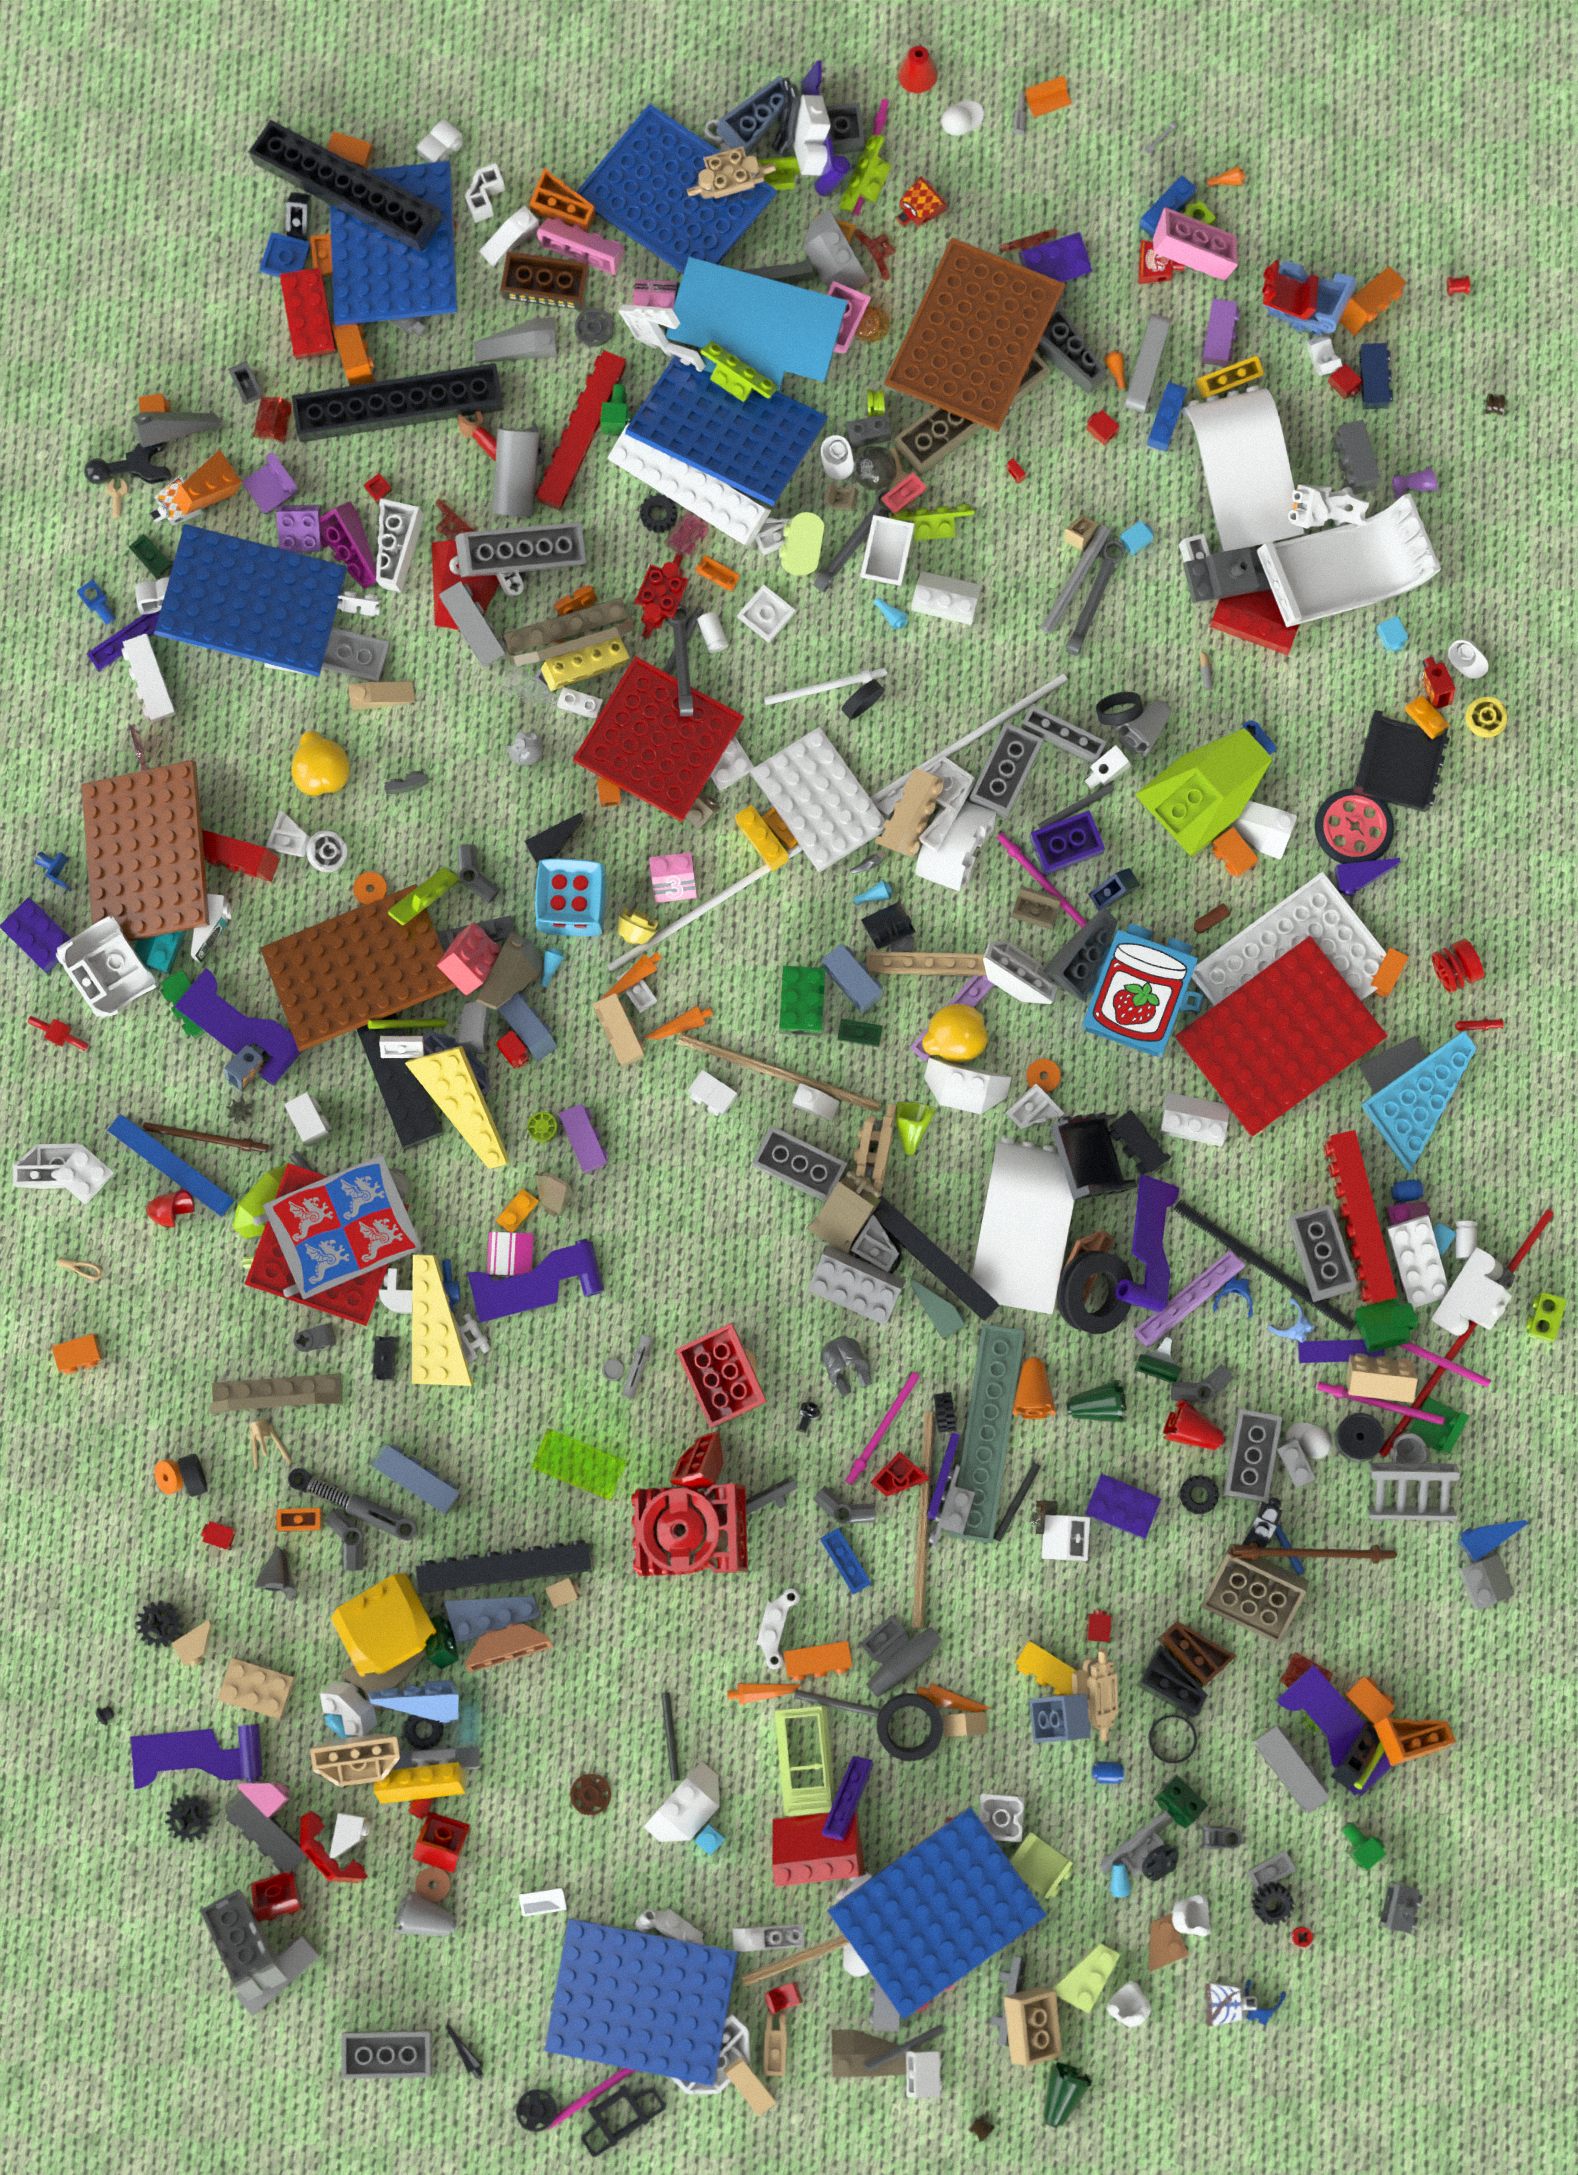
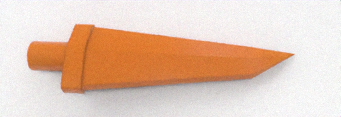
M658 952L654 953L650 958L644 954L601 999L615 993L618 996L640 980L658 970L654 964L661 960L662 957Z
M695 1006L643 1038L658 1040L705 1026L704 1019L712 1016L713 1013L710 1007L700 1011L698 1006Z
M737 1683L738 1690L727 1691L728 1699L739 1698V1705H744L745 1703L791 1694L803 1684Z
M933 1683L930 1684L929 1689L918 1686L916 1693L926 1697L936 1706L971 1712L991 1709L936 1686Z

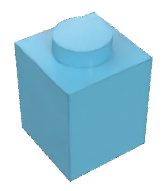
M1139 521L1121 534L1120 541L1133 556L1152 542L1154 533L1148 524L1144 525L1142 521Z
M1398 616L1378 625L1376 630L1387 651L1393 649L1395 652L1405 647L1404 644L1407 642L1408 636Z
M708 1824L695 1839V1842L711 1856L725 1840V1837Z

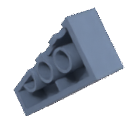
M781 75L719 119L716 132L731 149L743 146L747 157L780 116L784 103L783 78Z
M383 1443L370 1465L446 1514L459 1494L455 1490L457 1485L448 1479L445 1482L437 1478L439 1473L430 1467L427 1470L419 1466L421 1464L419 1460L411 1455L409 1458L402 1455L404 1450L395 1444H392L390 1447Z
M535 1596L444 1601L453 1634L458 1644L483 1636L490 1630L499 1631L513 1623L521 1624L541 1618Z

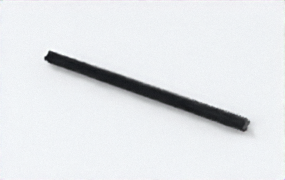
M1180 1200L1177 1203L1174 1211L1176 1210L1178 1214L1183 1217L1185 1216L1187 1220L1189 1219L1191 1223L1196 1224V1226L1198 1225L1200 1229H1205L1204 1232L1207 1231V1234L1209 1233L1211 1237L1214 1235L1213 1238L1218 1239L1220 1243L1222 1242L1229 1249L1231 1248V1251L1233 1250V1252L1238 1253L1237 1255L1240 1254V1257L1242 1256L1244 1260H1249V1263L1251 1262L1253 1266L1256 1264L1255 1267L1258 1266L1257 1269L1262 1270V1272L1264 1271V1274L1266 1273L1269 1277H1273V1280L1275 1279L1277 1283H1282V1286L1284 1285L1286 1289H1291L1290 1292L1293 1291V1294L1295 1293L1297 1297L1300 1295L1299 1298L1302 1297V1300L1304 1299L1306 1303L1309 1301L1308 1304L1311 1303L1310 1306L1313 1305V1308L1320 1309L1319 1312L1322 1311V1314L1324 1313L1326 1317L1329 1315L1328 1318L1335 1321V1323L1337 1322L1342 1328H1346V1331L1350 1332L1354 1328L1356 1321L1354 1322L1350 1317L1345 1316L1340 1310H1336V1307L1334 1308L1330 1303L1327 1304L1325 1300L1313 1302L1310 1290L1307 1287L1305 1288L1303 1284L1298 1281L1296 1282L1294 1278L1290 1277L1287 1273L1285 1274L1283 1270L1281 1271L1274 1264L1272 1265L1270 1261L1265 1260V1258L1263 1259L1257 1252L1254 1253V1250L1252 1251L1250 1247L1248 1248L1245 1244L1243 1245L1241 1241L1239 1242L1237 1238L1232 1237V1235L1230 1236L1224 1229L1221 1230V1227L1219 1228L1217 1224L1212 1221L1210 1222L1204 1215L1199 1214V1212L1197 1213L1191 1206L1188 1207V1204L1186 1205L1184 1201Z

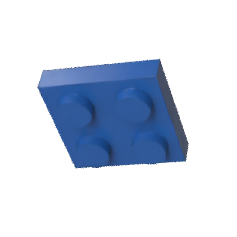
M271 232L259 271L280 278L279 274L304 270L311 243Z

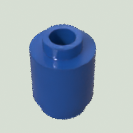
M1410 1179L1394 1182V1187H1391L1392 1199H1396L1397 1203L1418 1200L1419 1197H1423L1421 1180Z
M1097 1761L1096 1766L1092 1765V1779H1096V1783L1118 1784V1782H1123V1764Z

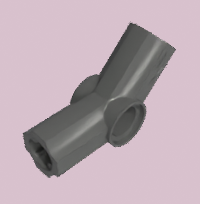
M467 844L457 847L462 884L490 904L498 895L500 888L479 873L476 845ZM466 874H475L474 880L470 882L465 881Z
M1221 1364L1201 1383L1172 1382L1171 1401L1184 1400L1187 1402L1207 1403L1234 1377ZM1199 1388H1207L1209 1390V1397L1201 1398L1198 1394Z
M826 1486L813 1498L839 1524L876 1522L875 1503L846 1505ZM844 1508L848 1510L849 1517L846 1520L838 1519L836 1514L839 1509Z
M337 1508L324 1521L344 1541L343 1570H363L364 1534ZM355 1531L359 1534V1540L352 1544L349 1542L348 1537L351 1532Z

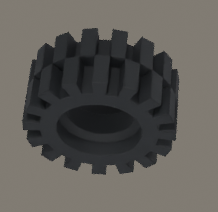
M656 493V496L651 494L649 499L645 498L644 503H641L640 518L643 526L647 527V530L650 532L652 530L654 533L659 531L665 533V530L669 531L671 526L675 525L677 509L675 502L673 503L671 498H667L664 494L660 496V493ZM663 507L667 512L666 517L660 521L654 520L650 515L653 508Z
M951 1392L934 1394L939 1433L955 1431L956 1420Z
M1194 1475L1182 1484L1179 1497L1187 1511L1193 1514H1205L1215 1508L1219 1501L1220 1493L1218 1492V1485L1216 1486L1214 1480H1211L1208 1476ZM1201 1486L1206 1489L1208 1497L1205 1502L1197 1503L1192 1499L1191 1492L1193 1488Z
M411 1714L405 1721L404 1736L408 1740L407 1742L414 1748L430 1749L441 1741L444 1734V1725L439 1720L436 1721ZM421 1721H427L432 1726V1733L428 1738L423 1739L416 1734V1726Z
M1270 1882V1886L1264 1883V1888L1258 1887L1259 1893L1254 1892L1253 1894L1255 1898L1251 1902L1253 1910L1265 1924L1267 1922L1268 1925L1273 1926L1274 1922L1277 1926L1280 1925V1920L1285 1923V1917L1290 1918L1292 1916L1289 1911L1294 1912L1292 1905L1295 1904L1292 1895L1278 1882L1277 1884ZM1270 1898H1280V1905L1276 1909L1271 1911L1266 1909L1265 1905Z

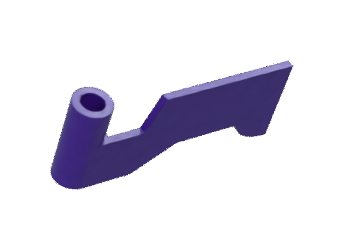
M821 60L816 61L800 83L802 95L820 96L819 87L822 79ZM828 132L823 143L827 149V161L821 176L814 182V189L821 196H829L847 175L851 167L847 158L841 155H834L832 139Z
M206 968L176 1003L174 1008L235 1055L246 1045L251 1047L257 1044L271 1055L258 1074L269 1084L275 1086L303 1051L299 1052L293 1035L276 1021L246 1017L216 994L218 990L216 978Z
M1140 1175L1132 1253L1146 1264L1144 1284H1139L1127 1279L1121 1280L1116 1287V1297L1119 1300L1155 1312H1161L1167 1306L1170 1269L1163 1248L1166 1209L1176 1202L1180 1187L1146 1175Z
M588 1239L575 1241L576 1245L552 1251L533 1271L494 1281L486 1273H467L479 1323L558 1303L560 1280L579 1276L584 1297L605 1292L593 1242H588Z
M1312 1665L1275 1700L1279 1705L1290 1711L1303 1709L1327 1737L1330 1760L1334 1768L1365 1724L1315 1665ZM1385 1751L1362 1789H1358L1354 1785L1348 1789L1354 1796L1357 1794L1362 1796L1393 1767L1390 1765Z
M259 1724L237 1726L239 1748L221 1750L212 1729L130 1737L134 1789H140L151 1784L159 1771L199 1768L221 1780L246 1778V1783L259 1782V1777H263Z

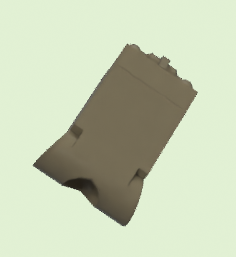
M848 1171L847 1176L841 1182L839 1181L819 1215L806 1229L828 1242L832 1247L852 1256L853 1251L851 1249L881 1200L878 1197L882 1193L874 1187L868 1177L857 1176L853 1171Z
M424 1650L420 1651L383 1674L373 1672L366 1673L365 1676L361 1677L353 1665L342 1672L341 1675L349 1683L363 1689L366 1699L370 1701L368 1692L397 1688L424 1660L423 1657L426 1655V1652ZM373 1704L379 1712L382 1710L383 1706Z

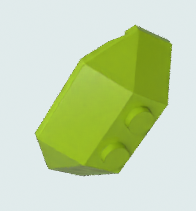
M287 1163L267 1171L239 1202L232 1228L245 1239L262 1235L266 1222L255 1226L253 1218L266 1213L263 1204L275 1199Z

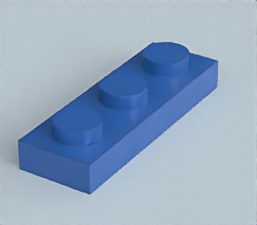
M839 1528L820 1538L853 1595L872 1584Z

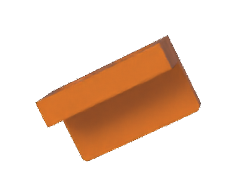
M1064 75L1026 88L1025 97L1033 117L1071 105V100L1066 90L1067 81Z

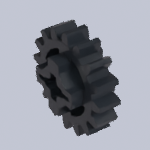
M159 1601L158 1606H156L154 1602H150L151 1608L144 1606L143 1610L145 1613H138L141 1621H137L135 1624L139 1625L141 1629H138L136 1632L143 1634L140 1639L141 1641L148 1639V1646H152L155 1642L156 1648H160L161 1643L168 1647L169 1640L174 1642L176 1641L174 1636L182 1634L178 1631V1628L184 1627V1624L179 1623L178 1620L182 1619L183 1616L176 1615L179 1609H171L172 1603L168 1602L164 1606V1602ZM160 1610L167 1611L171 1616H162ZM151 1614V1619L149 1623L146 1624V1620L148 1616ZM157 1619L164 1621L161 1630L160 1628H155V1624L158 1623ZM173 1624V1629L171 1633L168 1635L167 1631L170 1625ZM149 1632L157 1633L159 1639L151 1637Z
M185 1795L184 1801L180 1797L176 1798L178 1804L171 1803L170 1807L173 1810L166 1811L170 1819L166 1820L165 1823L171 1824L168 1832H175L173 1835L174 1839L181 1836V1842H185L188 1838L189 1842L192 1843L195 1836L198 1840H201V1833L208 1834L209 1831L206 1827L213 1825L208 1820L214 1817V1815L207 1812L211 1806H204L205 1799L198 1802L197 1795H194L192 1800H190L189 1795ZM189 1804L185 1811H178L181 1806ZM198 1807L202 1811L203 1818L197 1812ZM191 1812V1817L194 1818V1821L187 1824V1820L184 1817ZM175 1820L179 1821L181 1830L177 1827ZM196 1825L201 1826L198 1831L190 1834L192 1827Z

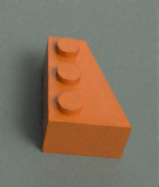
M544 167L529 203L531 213L546 219H560L568 226H578L584 232L589 233L596 216L594 206L577 192L568 188L563 181L558 180Z
M1388 266L1350 298L1339 322L1356 336L1381 311L1384 312L1391 305L1393 299L1397 301L1403 295L1404 291L1402 289L1407 282Z
M331 323L349 385L374 382L371 368L374 367L371 355H366V352L369 351L367 341L361 338V336L365 335L362 324L336 326L335 323Z
M219 449L180 486L174 500L183 513L187 515L232 497L236 494L242 481Z
M1386 1717L1374 1725L1391 1766L1444 1750L1456 1742L1447 1721H1412L1411 1719L1397 1720Z

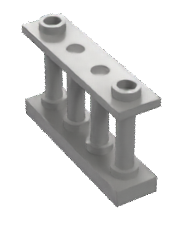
M1370 1462V1475L1372 1479L1377 1480L1375 1506H1367L1369 1519L1375 1521H1384L1385 1519L1438 1520L1440 1522L1456 1520L1457 1516L1454 1507H1449L1450 1483L1453 1480H1459L1460 1472L1457 1464ZM1388 1479L1398 1480L1397 1506H1384L1385 1481ZM1409 1480L1420 1481L1418 1507L1406 1506L1407 1481ZM1431 1480L1442 1481L1440 1507H1427L1428 1487Z

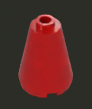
M918 45L912 47L900 63L897 76L905 90L919 94L932 89L936 84L938 69L928 50Z
M1179 1400L1175 1404L1178 1408L1175 1412L1171 1411L1163 1429V1433L1166 1434L1163 1436L1164 1439L1209 1450H1216L1223 1446L1225 1442L1223 1430L1188 1402Z

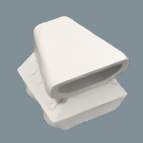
M981 1794L979 1819L994 1840L1022 1842L1024 1797Z

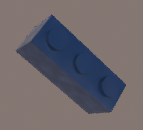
M1386 343L1361 344L1359 361L1362 379L1363 410L1387 409L1390 402L1393 401V390H1389L1392 372L1388 370L1387 362H1390V350H1387Z

